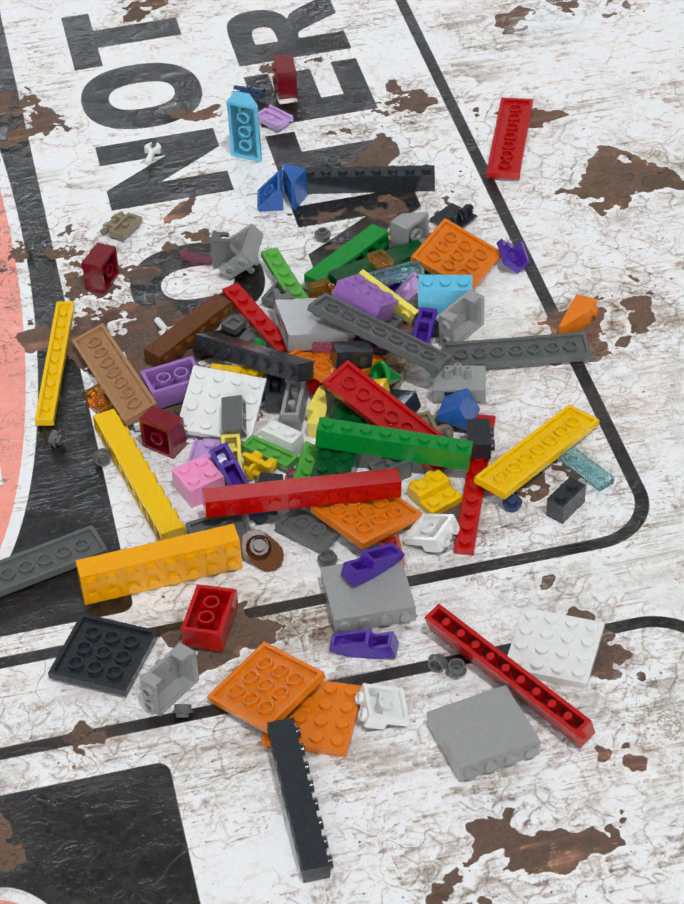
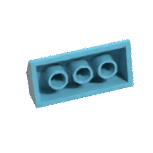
M234 91L226 101L231 156L261 162L262 150L258 105L250 94Z

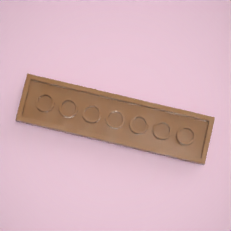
M104 323L72 340L126 426L139 420L152 405L159 408L157 402Z

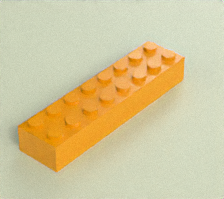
M234 524L75 560L85 605L243 568L240 539Z

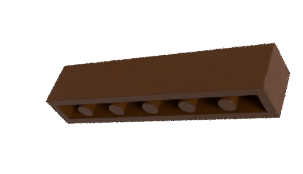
M215 293L145 347V363L156 367L175 361L191 347L195 346L196 334L213 331L233 314L232 301Z

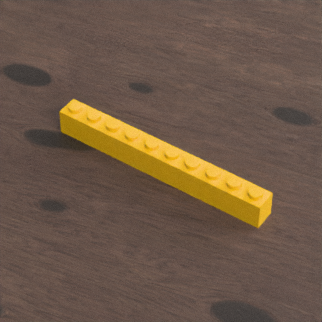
M114 409L93 415L94 427L106 450L110 451L114 464L158 541L184 535V532H186L184 522L179 521L177 510L175 508L172 509L170 498L168 496L165 497L163 486L161 484L158 485L156 474L154 472L151 473L148 461H144L141 449H137L134 437H130V431L127 426H124L120 415H117Z

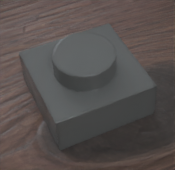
M233 314L221 323V329L233 335H237L246 327V320Z

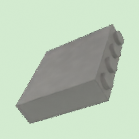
M317 298L275 300L274 317L288 352L301 349V351L331 349L332 342L356 341V334L349 333L344 328L330 324L328 320L316 317L312 312L307 311L309 304Z
M402 559L374 579L354 587L340 576L343 564L320 567L321 583L334 633L388 626L416 620V606Z
M506 685L427 712V726L459 782L471 780L476 776L493 772L496 769L513 765L516 762L533 758L540 754V739Z

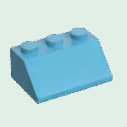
M419 274L418 310L420 307L437 309L438 314H441L467 291H473L472 275Z

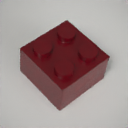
M293 55L274 56V62H271L275 94H278L279 100L298 98L297 76Z
M97 242L86 258L82 260L83 282L87 291L105 294L120 274L116 246Z
M152 405L139 418L143 447L174 459L187 446L182 417Z

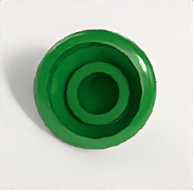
M377 361L370 371V378L373 380L387 378L389 387L402 378L399 373L383 361Z

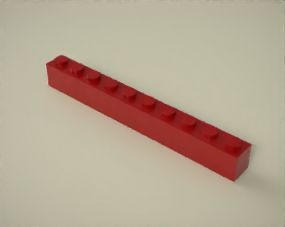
M397 468L202 488L203 508L206 518L311 506L400 498L402 481Z
M438 604L424 617L430 631L499 685H506L512 695L580 748L596 733L592 721L441 604Z

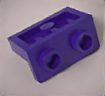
M502 238L497 242L503 264L518 274L530 263L522 241H519L514 246Z

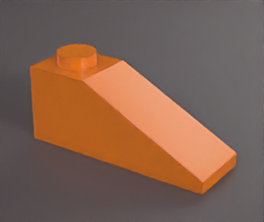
M576 294L559 325L558 334L574 333L589 325L593 318L598 315L597 299Z

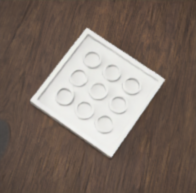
M194 365L180 417L184 420L185 434L221 440V435L227 434L222 432L221 397L242 395L246 402L247 437H240L241 444H243L254 434L267 379Z
M523 607L507 656L538 680L587 689L605 629V622Z

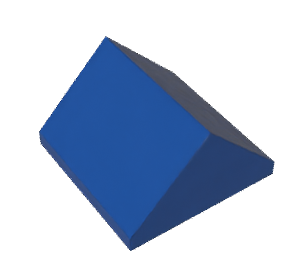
M283 163L284 192L294 210L308 196L306 169Z
M281 170L276 172L257 190L258 211H284Z
M468 388L444 397L435 420L466 430V419H476L480 408Z

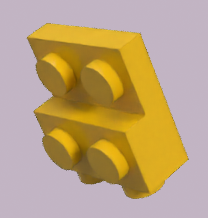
M439 469L434 472L428 471L420 480L413 479L408 486V498L426 514H441L461 503L463 496L451 486V479Z

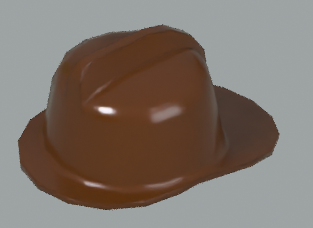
M253 529L247 531L240 540L241 553L262 571L271 572L277 570L284 561L283 549L267 533L262 530Z

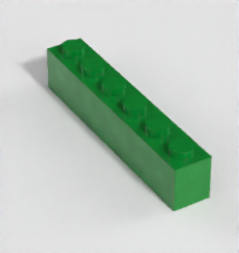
M375 224L370 225L304 274L305 287L324 293L331 289L328 286V271L378 254L389 245V231Z

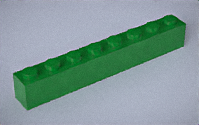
M325 417L319 418L315 447L469 471L473 441Z

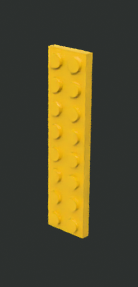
M568 404L474 477V483L505 500L599 426V419Z

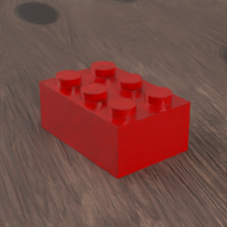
M196 585L181 627L183 645L216 651L224 650L239 606L237 589Z

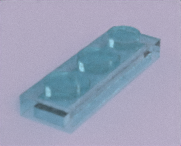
M415 260L368 273L386 286L405 281L412 272L424 275V269L420 262Z
M574 447L560 455V462L599 492L614 483V476Z

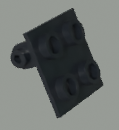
M450 203L432 216L430 220L440 224L446 218L463 228L477 218L478 215L473 213L474 207L472 204H466L461 208Z

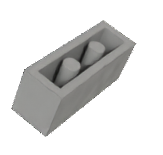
M287 380L280 412L281 423L300 432L302 431L309 397L307 381L296 383Z

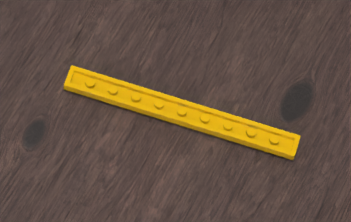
M74 301L56 302L35 415L36 426H48L55 423L75 309Z

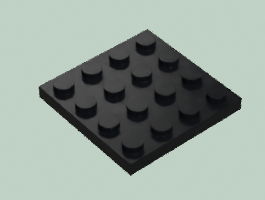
M81 613L48 671V676L50 679L127 696L159 636L158 630Z

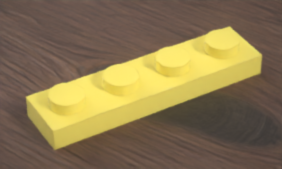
M364 269L358 273L364 276L368 282L378 285L381 290L391 293L394 298L399 300L394 314L403 317V321L409 325L415 322L419 310Z

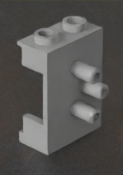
M251 223L228 238L230 239V252L234 258L226 263H222L218 269L229 280L245 270L249 274L254 273L255 269L252 265L258 266L260 264L257 254L264 234Z
M469 290L453 304L449 305L441 314L436 316V321L439 322L440 344L465 341L484 325L483 295Z
M456 362L454 366H444L436 374L430 373V384L433 385L429 387V396H433V404L435 402H443L444 392H458L466 388L471 392L476 402L486 404V366H461V363Z
M179 643L162 659H158L155 666L146 674H141V691L144 707L147 711L162 716L199 681L197 657L194 650Z

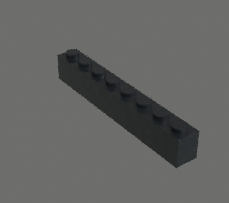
M435 165L304 168L306 169L307 194L435 191Z
M213 331L195 335V352L296 383L313 379L314 361Z
M293 718L267 722L268 737L303 883L330 878V869L334 868L331 854L327 855L326 849H329L328 839L326 835L322 836L321 830H324L322 816H317L316 811H319L317 797L313 798L312 793L315 792L312 779L308 780L307 775L310 774L308 761L303 760V756H306L304 744H299L298 740L301 738L299 725L295 726Z

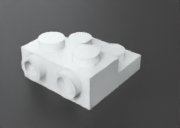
M422 513V516L415 521L403 540L406 545L422 546L425 552H442L445 547H449L450 539L454 534L459 533L460 527L454 514Z
M363 683L360 691H357L355 703L360 705L358 720L363 721L364 727L384 730L387 724L408 726L410 718L403 688Z

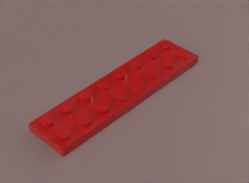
M501 97L487 167V178L520 180L533 99Z
M349 360L323 381L322 386L371 425L444 436ZM421 464L428 471L433 472L438 469L444 472L447 469L446 467Z

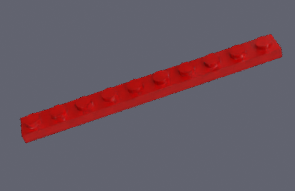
M238 283L222 289V294L225 298L232 301L233 307L271 349L285 353L292 352H288L279 328ZM315 378L308 380L309 392L314 395L319 385L322 386L323 383Z
M477 414L476 419L489 418L490 426H494L495 429L496 416ZM470 459L458 522L460 529L459 533L456 534L454 554L474 556L485 491L483 487L474 483V477L489 466L490 459Z

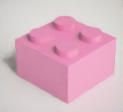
M206 455L171 469L173 486L191 508L203 504L202 488L225 486L224 476Z

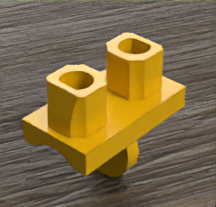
M257 450L251 454L247 452L242 454L244 459L243 470L246 472V478L249 480H253L256 477L259 478L260 472L273 473L277 469V461L270 457L264 461L263 455Z

